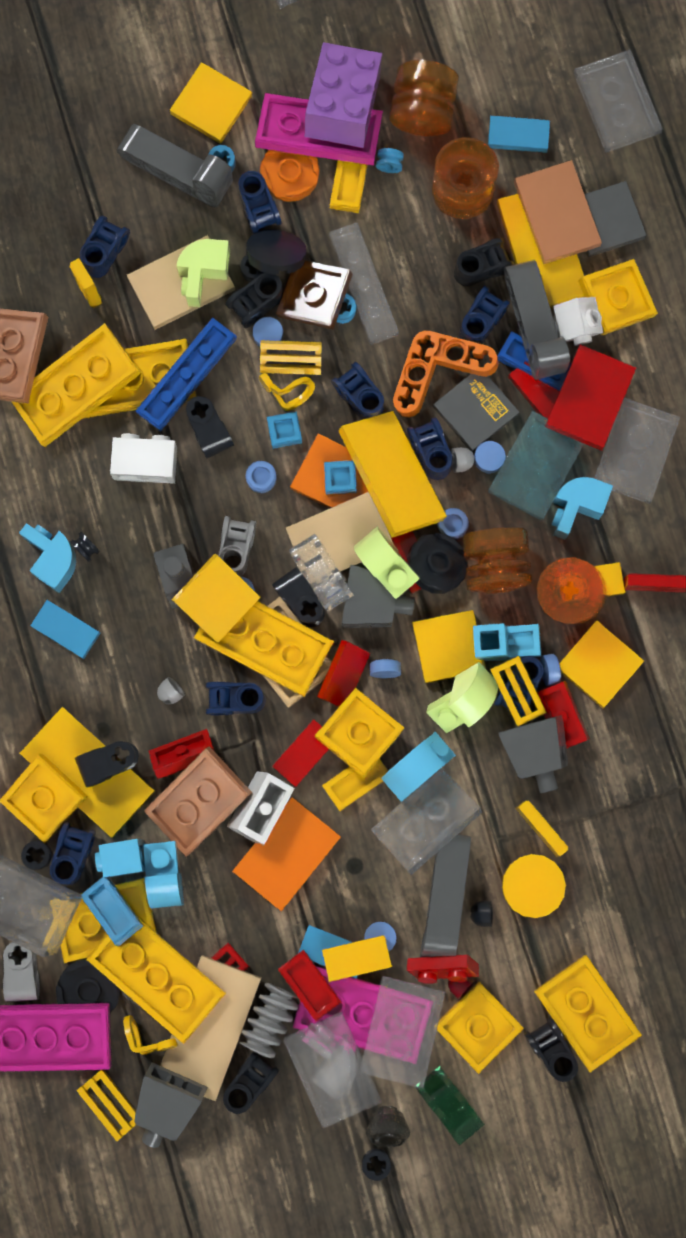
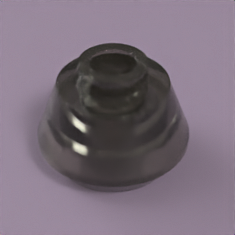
M382 1106L373 1113L366 1129V1136L376 1146L392 1148L401 1146L410 1137V1129L403 1113L398 1111L396 1107Z

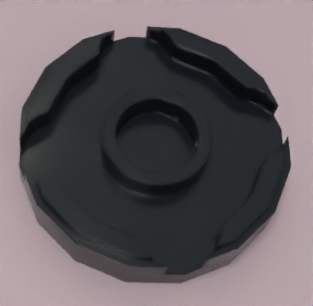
M264 230L250 236L246 242V255L248 256V262L261 272L276 275L279 274V271L287 270L288 274L302 268L306 261V245L299 237L282 230Z
M443 533L421 536L410 547L407 555L408 565L420 578L415 583L421 589L432 594H445L454 590L465 579L468 570V562L465 560V552L462 546L454 538Z
M86 959L78 960L67 966L56 986L58 1004L109 1003L110 1014L116 1008L121 994L120 988Z

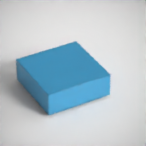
M297 411L267 417L272 449L302 443Z
M353 461L324 462L326 494L356 493V471Z

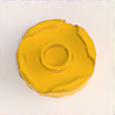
M530 854L519 857L509 864L503 875L501 888L507 904L513 911L525 917L539 918L549 915L559 907L564 898L566 883L563 872L554 861L542 855Z

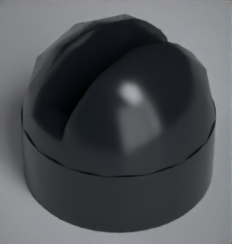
M492 901L476 902L470 910L471 920L477 926L492 927Z

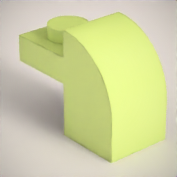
M215 239L198 240L188 245L180 254L177 261V270L179 276H183L181 295L186 296L188 306H201L203 278L228 279L229 241Z
M378 526L354 546V551L375 578L377 577L395 599L420 579Z
M478 662L456 675L452 691L429 704L426 713L446 733L464 723L470 727L481 719L494 703L498 691L497 683L486 668Z

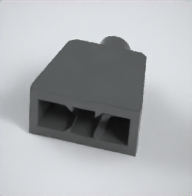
M185 544L153 553L166 597L172 609L178 608V606L171 599L194 576Z
M350 565L342 628L392 627L394 613L413 615L415 597L400 595L395 599L369 570Z
M562 715L498 732L520 779L535 776L540 793L558 789L554 770L568 766Z
M152 1062L142 1082L134 1119L136 1125L146 1129L142 1137L143 1143L149 1147L157 1148L160 1146L163 1137L176 1141L199 1108L208 1087Z

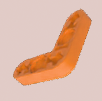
M432 331L419 332L415 335L393 397L394 407L403 417L410 418L417 415L424 403L436 365L482 377L492 375L496 372L499 365L495 350L486 345ZM427 340H430L433 348L426 350V361L421 359L423 350L420 344H426ZM452 347H460L464 350L462 358L456 361L450 360L447 357V353ZM470 351H473V357L477 359H483L485 355H488L491 364L486 363L484 367H480L478 360L470 358ZM415 367H421L426 371L424 378L419 381H413L409 378L410 371ZM405 385L413 388L411 398L414 405L409 404L407 408H404L401 400H407L410 393L409 388L405 387Z

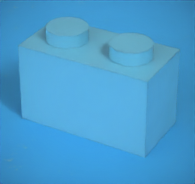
M132 839L99 845L100 852L95 853L97 872H103V878L145 872L144 840Z

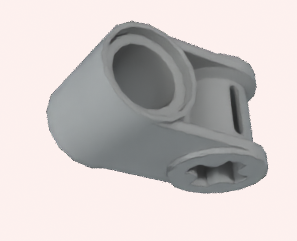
M225 516L219 557L224 562L230 556L239 557L242 560L240 565L231 569L238 576H242L247 570L250 550L255 537L256 521L251 520L250 523L234 521L231 520V517Z
M16 939L7 945L3 954L5 1002L38 1000L40 983L37 971L36 946L29 939ZM19 946H21V951L27 952V956L21 962L18 956L13 955V952Z

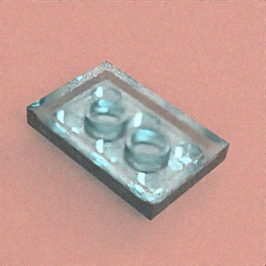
M532 411L488 493L542 521L584 443L546 428L545 425L548 419Z

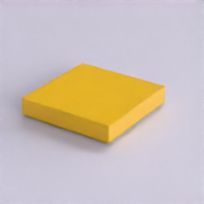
M201 62L171 107L170 114L221 144L250 101L252 91Z
M634 259L585 275L578 280L585 297H596L598 310L602 317L603 333L601 335L653 318L658 314Z
M214 554L171 600L218 643L260 599V596L217 554Z
M473 610L412 622L425 684L455 678L456 675L478 662L485 667L484 660L475 658L473 626L477 625Z
M596 621L562 659L559 665L561 673L603 709L641 666L644 660L600 622Z
M355 688L317 732L315 738L364 778L403 732L404 727Z
M41 753L36 756L3 795L0 802L43 843H47L84 801L87 795Z
M480 981L433 1025L478 1074L524 1029Z

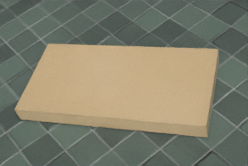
M202 955L197 968L223 989L226 994L184 1044L176 1038L178 1046L165 1051L160 1066L207 1086L204 1097L216 1101L262 977Z

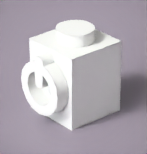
M596 297L575 298L553 306L555 312L553 320L559 337H564L566 342L574 341V346L592 342V336L603 333L602 317L598 310Z

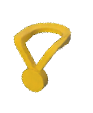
M265 372L259 376V380L266 391L272 392L281 408L288 412L307 401L315 390V383L309 377H301L284 389H280L273 384ZM307 384L305 391L290 402L285 403L281 398L282 395L289 393L295 387Z
M132 1015L124 1017L125 1035L131 1051L147 1055L154 1051H165L178 1046L176 1038L143 1046L134 1017Z

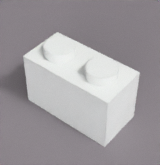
M128 433L122 434L121 438L113 437L110 474L114 480L175 484L177 445L174 440H170V437L164 435H154L152 439H140L139 435Z
M257 771L248 787L252 794L235 810L227 827L252 842L264 845L295 788L269 773Z

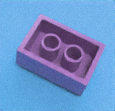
M323 42L305 113L304 137L364 148L380 80L382 53Z

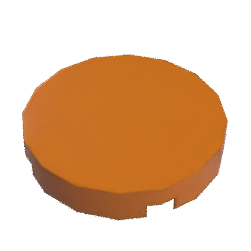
M268 150L260 165V174L265 179L270 195L286 202L298 201L310 195L317 186L320 175L318 159L314 156Z

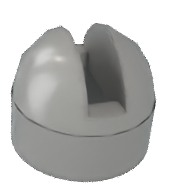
M462 447L451 449V467L453 472L458 473L469 470L474 464L475 457L473 452L468 448Z
M167 677L157 690L158 698L167 705L174 704L185 696L182 688L170 677Z

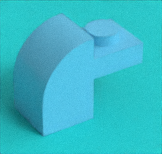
M580 477L567 482L559 490L553 501V504L564 507L563 509H557L552 521V525L557 527L554 536L564 540L567 538L577 512L599 520L604 513L613 485L589 477Z
M26 523L19 534L43 552L30 569V572L53 590L60 593L72 577L76 567L74 548L60 531L51 541L50 538L53 535L38 524L33 528Z
M505 623L473 626L475 658L478 660L506 661L517 656L520 658L530 656L542 657L539 624L506 626Z
M434 732L401 759L381 779L402 802L456 755L442 738Z
M176 841L143 844L146 873L145 886L150 909L184 905L182 876L179 873Z

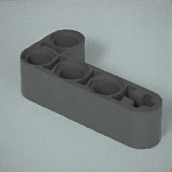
M136 124L131 125L117 148V153L126 161L211 207L216 208L219 206L233 182L230 166L219 157L209 154L205 160H202Z
M531 260L504 267L507 289L533 378L537 380L565 373L570 364L568 346L564 337L558 338L536 261Z
M439 831L420 957L456 955L471 836Z

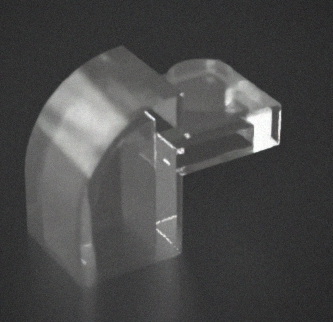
M313 534L289 550L299 570L310 583L327 612L354 596L343 574L316 534Z
M311 1022L303 1033L302 1041L325 1058L315 1070L312 1081L339 1101L356 1076L358 1062L356 1046L346 1032L336 1042L334 1040L335 1035L327 1027L321 1024L317 1027Z

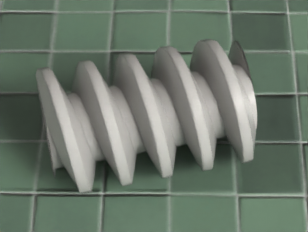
M265 983V987L271 994H260L259 998L265 1006H254L253 1010L259 1015V1018H248L247 1021L253 1027V1030H242L241 1033L248 1041L247 1043H239L258 1054L274 1058L276 1052L270 1045L280 1046L282 1041L276 1033L286 1034L288 1030L281 1022H292L293 1017L287 1010H298L299 1005L293 1000V998H298L295 995L271 983Z

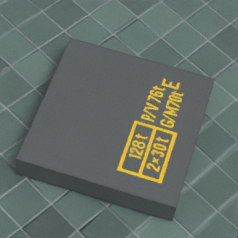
M470 374L433 404V408L472 452L481 443L486 442L519 415L516 407L489 376L482 377Z

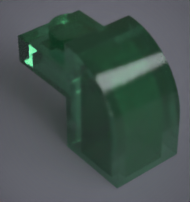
M440 1065L415 1085V1088L425 1102L438 1116L459 1146L485 1125Z

